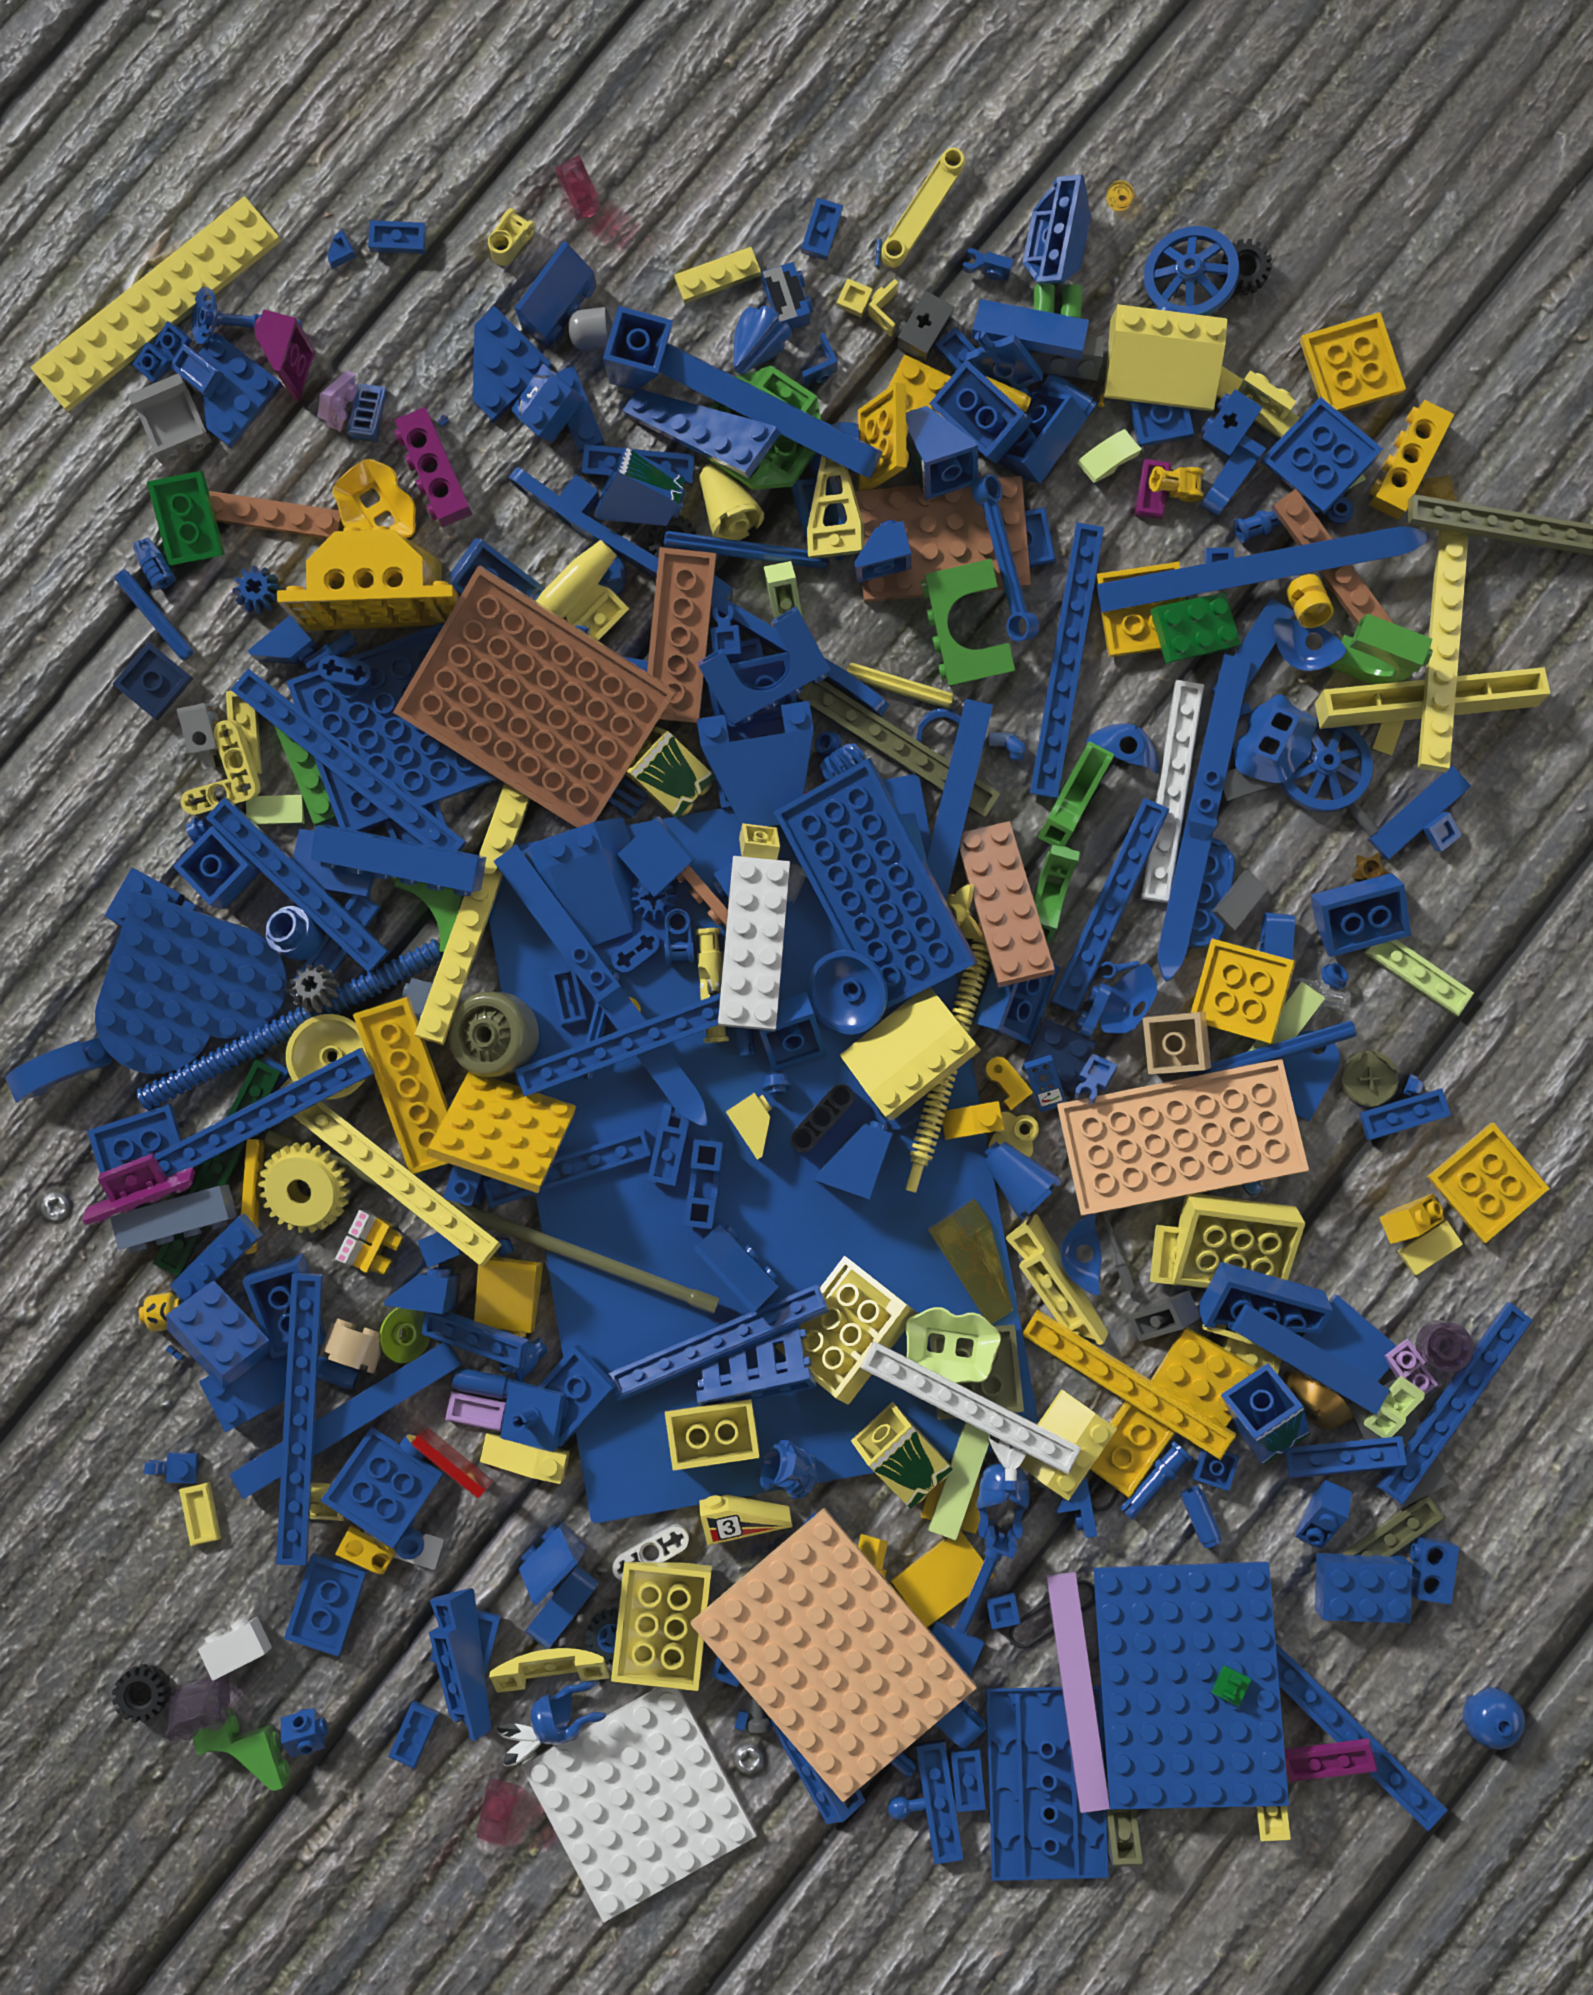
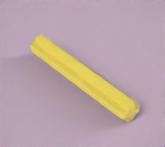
M849 663L847 667V672L864 684L946 709L950 708L952 704L953 694L855 663Z

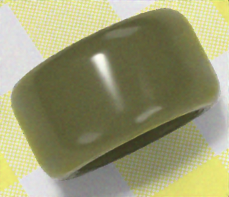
M488 991L468 997L457 1007L448 1031V1040L453 1056L468 1072L482 1077H504L516 1073L515 1069L523 1067L530 1062L538 1046L539 1028L533 1011L522 999L505 992Z

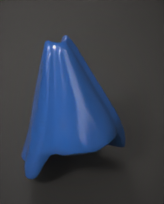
M762 306L760 309L748 307L740 316L734 333L733 364L734 370L737 373L743 375L773 358L783 350L785 342L791 338V328L786 322L779 321V313L767 306Z

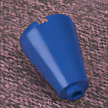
M996 1141L984 1152L988 1156L984 1162L1014 1212L1021 1220L1035 1210L1052 1193L1051 1191L1055 1188L1052 1185L1053 1183L1058 1187L1063 1182L1058 1176L1005 1141L1001 1145Z

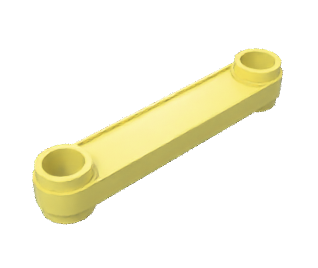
M949 148L941 155L884 242L881 258L886 266L896 268L905 261L963 172L965 158L959 149ZM955 161L958 163V165L951 166L948 165L946 162ZM889 250H897L900 254L892 256L887 252Z

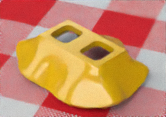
M364 459L337 480L333 486L332 494L336 499L341 521L345 528L357 527L361 531L372 530L373 527L377 526L375 518L384 512H390L395 520V523L389 527L390 530L393 529L405 538L413 536L416 526L415 503L412 497L399 488L397 475L391 467L372 459ZM370 489H375L380 496V501L366 508L361 502L360 496Z

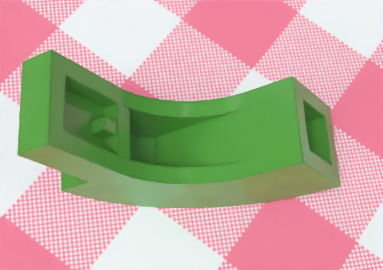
M1053 844L1045 858L1033 896L1043 933L1048 943H1051L1057 930L1065 894L1080 855L1079 851Z

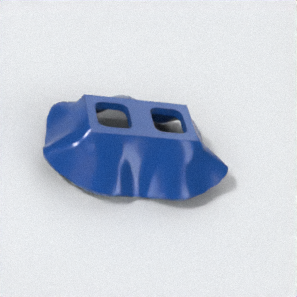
M1280 694L1257 706L1249 715L1247 732L1238 737L1233 746L1237 770L1247 776L1271 783L1287 781L1311 754L1312 737L1317 726L1316 719L1309 713L1301 711L1292 705L1284 695ZM1277 714L1292 719L1293 722L1287 731H1282L1271 725ZM1264 738H1270L1280 743L1274 755L1259 749Z

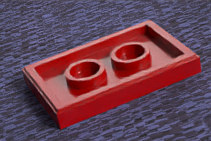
M429 1428L419 1433L411 1442L412 1446L476 1498H480L494 1482Z

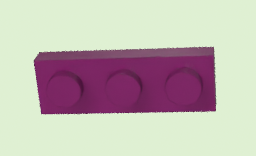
M1370 1738L1284 1749L1289 1782L1377 1771V1763Z

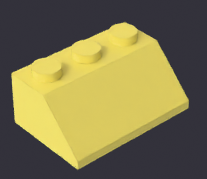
M1061 1389L1037 1425L1081 1447L1069 1474L1028 1453L1020 1466L1044 1485L1069 1501L1117 1428Z
M751 1399L665 1411L673 1470L760 1457L756 1421Z

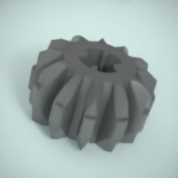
M307 964L306 972L303 973L301 970H297L298 979H290L294 987L289 992L294 998V1004L298 1007H303V1010L311 1013L314 1009L322 1013L323 1005L332 1007L331 998H339L338 993L335 991L340 987L339 982L335 979V974L331 970H326L323 965L318 964L314 968L312 965Z

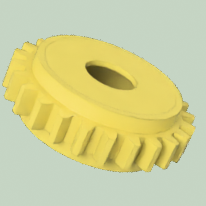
M295 1143L290 1147L287 1145L280 1152L274 1153L271 1156L272 1159L265 1162L266 1169L260 1172V1175L266 1178L258 1183V1186L265 1188L259 1194L260 1197L267 1200L263 1206L264 1208H271L270 1217H279V1225L284 1222L288 1223V1230H292L295 1226H298L299 1233L304 1232L307 1227L310 1233H313L318 1228L323 1230L328 1224L331 1225L337 1220V1217L344 1212L342 1207L348 1204V1200L344 1197L350 1193V1189L344 1188V1185L349 1182V1178H342L341 1175L345 1168L338 1169L336 1164L339 1159L331 1160L329 1158L331 1152L328 1150L324 1154L321 1153V1146L319 1145L312 1150L310 1143H305L302 1147H300L299 1143ZM298 1180L305 1181L309 1185L311 1196L305 1195L300 1191L297 1184Z

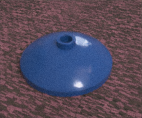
M853 950L831 952L818 960L808 978L807 995L813 1012L826 1027L835 1032L850 1035L862 1033L873 1027L885 1012L888 1000L885 978L878 966L864 954ZM852 984L858 987V992L852 989Z

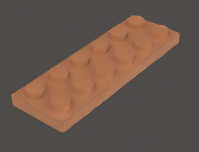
M662 547L659 549L647 673L676 691L659 720L697 723V719H700L704 675L698 667V661L705 658L707 652L716 553Z
M1010 821L962 832L958 850L968 884H974L972 898L998 987L1053 975L1055 969Z

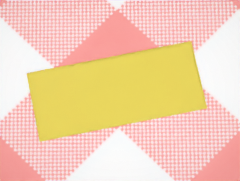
M1405 720L1381 723L1372 749L1392 756Z

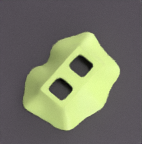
M933 1307L912 1316L906 1322L907 1358L957 1384L964 1382L979 1383L988 1378L1001 1342V1335L983 1316L973 1312L956 1316L944 1308ZM936 1333L945 1336L943 1352L936 1353L927 1350L929 1334ZM958 1338L973 1340L971 1357H961L955 1354Z

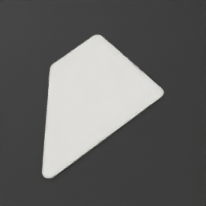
M425 1534L423 1536L424 1549L420 1556L409 1560L403 1559L395 1553L394 1558L434 1570L444 1540Z

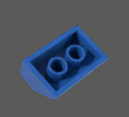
M563 241L515 306L522 330L548 348L553 341L557 342L564 333V326L569 321L571 315L580 310L583 300L590 298L596 289L594 271L565 241Z
M1034 388L1031 392L1033 398L1026 411V414L1034 421L998 463L1015 475L1022 476L1024 480L1041 484L1088 417L1072 396Z
M1392 873L1311 895L1314 921L1329 957L1411 936L1405 884Z
M1053 964L1055 969L1053 975L998 987L994 970L992 969L973 1023L991 1032L1032 1046L1060 967Z
M720 1223L693 1250L748 1309L754 1313L779 1288V1285L776 1283L779 1277L769 1266L763 1269L756 1261L759 1258L757 1253L749 1245L744 1248L737 1241L740 1236L729 1224L724 1227Z
M433 1267V1269H428V1272L417 1275L386 1298L384 1305L444 1314L457 1308L462 1274L454 1273V1267Z

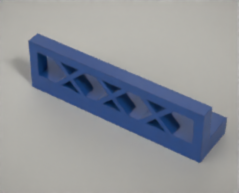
M770 1720L773 1730L826 1824L844 1822L865 1802L860 1790L858 1789L851 1795L854 1801L846 1807L845 1803L840 1800L774 1721Z

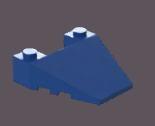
M809 701L781 705L785 733L729 742L725 715L697 719L703 755L741 826L742 823L767 827L779 826L780 824L774 811L804 795L814 736Z

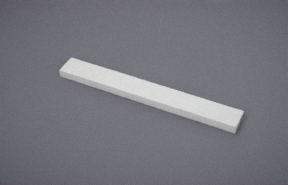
M1180 680L1175 681L1156 803L1170 808V811L1146 861L1141 900L1168 904L1177 859L1204 684Z
M875 1341L872 1342L860 1366L877 1377L1069 1474L1081 1450L1080 1446Z

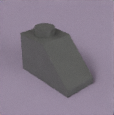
M1190 1291L1167 1297L1128 1315L1139 1342L1184 1329L1201 1318Z

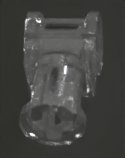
M1295 978L1297 985L1300 981H1303L1325 997V1000L1316 1011H1323L1326 1008L1339 1011L1341 1015H1346L1351 1001L1350 990H1344L1343 992L1329 989L1330 985L1311 979Z

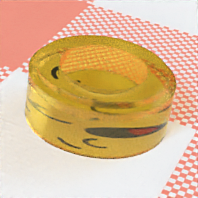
M1126 181L1113 182L1106 193L1107 205L1115 211L1128 209L1134 199V189Z

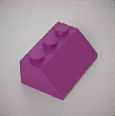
M263 309L261 318H257L255 322V336L273 369L293 399L300 402L316 350L295 317Z

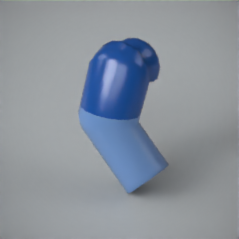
M989 732L988 746H1005L1010 751L1011 760L1021 761L1024 758L1026 746L1015 734Z

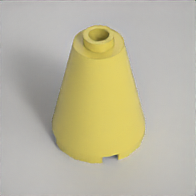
M714 463L707 464L700 474V482L712 536L730 540H741L749 535L747 530L753 526L757 529L762 524L764 512L735 477Z

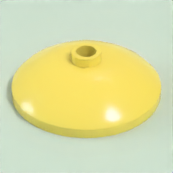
M335 1014L318 1015L303 1022L293 1032L286 1049V1065L292 1080L295 1082L332 1063L328 1059L331 1051L337 1053V1060L359 1048H363L367 1056L356 1023L347 1017ZM366 1079L327 1099H338L353 1093Z

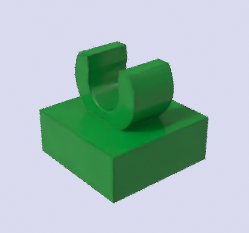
M1223 1664L1211 1692L1239 1707L1251 1678Z

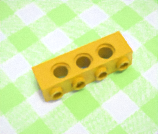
M1424 400L1418 408L1412 407L1405 422L1409 423L1406 431L1401 430L1393 446L1397 447L1394 455L1389 454L1381 468L1385 472L1382 479H1376L1370 489L1369 494L1372 495V498L1368 504L1369 506L1397 520L1406 512L1408 499L1412 494H1415L1455 414L1427 400ZM1416 430L1422 431L1426 439L1418 437ZM1404 454L1410 455L1414 463L1407 462L1404 459ZM1391 478L1398 479L1402 487L1393 485Z

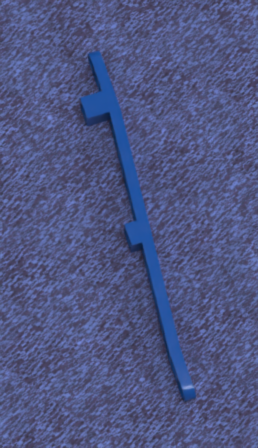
M516 467L509 476L508 480L517 489L570 528L594 543L602 540L621 559L657 579L659 558L588 516L599 502L600 495L596 488L581 477L575 475L560 496H558L519 467ZM714 575L711 613L714 607H718L720 617L725 618L728 615V606H733L735 617L731 622L732 625H739L741 631L753 638H760L761 643L776 652L788 653L776 628L729 601L733 597V588ZM825 658L831 670L826 673L828 676L823 680L837 687L850 698L882 717L889 708V703L849 672Z

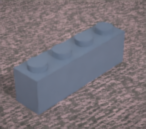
M229 1184L135 1209L128 1213L110 1216L118 1250L129 1248L130 1253L147 1249L146 1243L156 1241L158 1246L175 1241L173 1235L183 1233L185 1238L201 1234V1228L211 1225L212 1230L229 1226L228 1220L237 1218Z

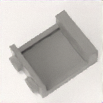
M179 373L128 394L129 400L137 410L153 449L151 451L160 463L174 462L179 459L180 455L187 452L200 451L206 444L212 442L190 389Z

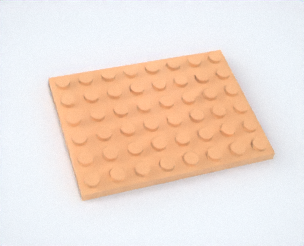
M825 1508L812 1517L691 1621V1626L842 1802L848 1799L977 1689L972 1679Z

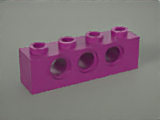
M426 407L394 419L398 427L394 431L400 446L406 445L409 454L405 455L411 472L416 470L420 479L415 480L422 496L427 495L431 504L426 505L432 520L438 519L443 528L473 515ZM418 440H427L423 447H414ZM428 465H438L437 469L434 472H425V469ZM440 489H448V494L445 497H436V493Z

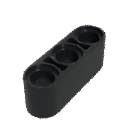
M838 1084L832 1087L791 1134L790 1139L791 1145L798 1152L810 1151L854 1101V1093L849 1086ZM844 1089L848 1092V1103L838 1105L834 1102L833 1093L836 1090ZM825 1110L829 1113L830 1122L827 1126L821 1127L814 1122V1115L817 1111ZM805 1131L810 1134L812 1141L808 1147L800 1148L796 1145L795 1136L799 1132Z

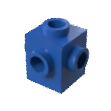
M315 1708L303 1709L295 1714L281 1718V1744L291 1758L309 1755L314 1751L325 1748V1735H328V1725L324 1717L321 1718Z

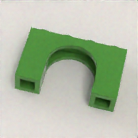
M992 559L925 574V581H921L924 598H930L931 608L926 610L930 626H936L937 636L932 638L936 654H942L943 664L938 665L941 680H947L949 686L1015 671L1009 643L979 650L967 649L960 646L952 638L948 629L947 619L950 608L959 598L968 594L997 588Z
M1367 613L1359 621L1353 638L1344 635L1340 639L1346 648V653L1340 660L1328 667L1372 685L1404 682L1414 672L1417 673L1423 665L1426 666L1433 653V650L1430 649L1433 639Z

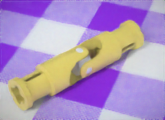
M720 928L695 930L696 935L699 936L700 953L697 954L701 1000L709 998V993L711 992L721 993L723 957L722 952L719 951L718 934L721 933ZM715 1026L706 1030L704 1043L729 1041V1037L726 1036L725 1026Z

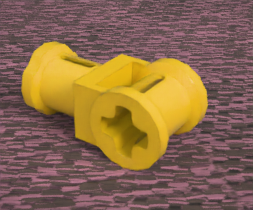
M1157 466L1150 475L1149 487L1153 492H1159L1160 490L1170 491V497L1179 498V500L1184 502L1201 501L1204 499V493L1201 491L1204 469L1199 467H1179L1174 471H1166L1163 467Z

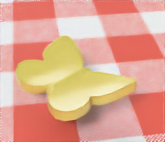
M968 884L960 888L956 894L947 895L946 902L964 937L978 939L982 938L983 934L976 921L970 916L971 912L969 910L974 892V884Z

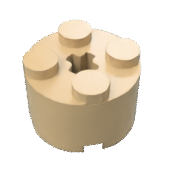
M338 1318L335 1323H330L319 1356L327 1358L328 1353H330L329 1360L356 1369L365 1370V1367L368 1366L367 1372L374 1374L382 1353L380 1332L365 1327L363 1332L355 1330L356 1324Z

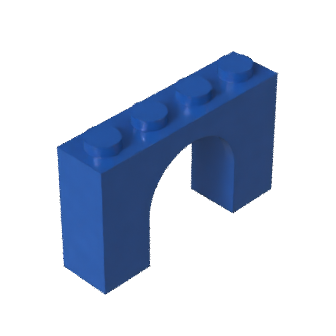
M797 606L772 620L789 655L788 667L784 675L774 684L756 687L744 682L735 672L723 648L698 661V667L731 725L737 722L739 725L745 724L754 717L753 713L760 709L768 711L778 704V699L785 695L788 698L793 697L803 690V685L811 681L813 684H816L828 676L826 673L831 669Z

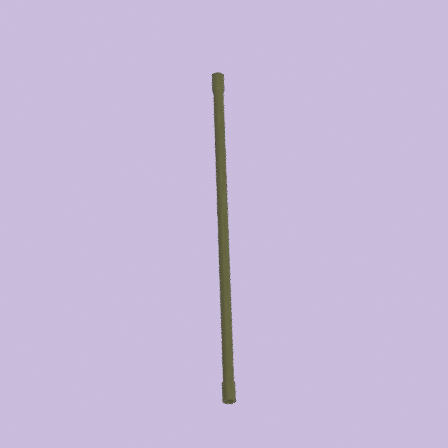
M271 1129L266 1134L264 1140L265 1146L279 1151L287 1145L290 1147L295 1143H299L300 1147L305 1144L295 1140L293 1137ZM330 1153L329 1158L331 1160L339 1159L336 1165L338 1169L345 1168L344 1174L381 1187L347 1159ZM445 1199L474 1223L715 1314L720 1300L716 1296L697 1289H690L478 1208Z

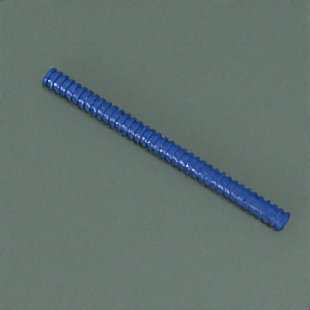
M433 938L430 940L431 943L427 944L425 942L423 947H415L414 952L409 950L406 956L401 954L398 960L394 958L390 964L386 962L382 968L378 966L374 972H367L368 975L366 976L360 975L359 980L354 978L351 984L344 983L343 988L339 987L336 989L339 998H331L332 1007L323 1005L322 1013L314 1009L309 1013L303 1010V1008L297 1007L296 1012L289 1011L288 1016L282 1015L280 1020L274 1019L272 1024L266 1023L264 1028L258 1027L256 1032L250 1031L248 1036L242 1035L241 1040L234 1039L233 1044L226 1043L225 1048L219 1047L217 1052L211 1051L209 1056L203 1055L201 1060H193V1064H186L184 1069L179 1068L177 1072L171 1071L169 1076L164 1075L161 1077V1080L156 1079L153 1081V1084L148 1083L145 1085V1088H138L137 1096L141 1105L148 1111L152 1110L154 1106L159 1107L162 1104L161 1102H169L170 1097L175 1099L178 1093L183 1095L186 1089L190 1091L194 1085L198 1087L202 1081L206 1083L210 1077L214 1079L218 1073L224 1074L225 1069L230 1071L233 1065L238 1067L241 1061L247 1062L249 1057L255 1058L257 1053L263 1054L265 1049L271 1050L273 1045L279 1046L280 1041L287 1042L288 1037H291L293 1032L306 1020L323 1014H342L343 1009L349 1010L351 1005L357 1006L359 1001L365 1002L367 997L373 998L375 993L381 994L384 988L389 990L390 985L397 986L398 981L404 982L406 977L412 978L414 973L420 974L422 969L428 970L430 965L436 966L438 964L437 961H441L443 953L439 952V942Z

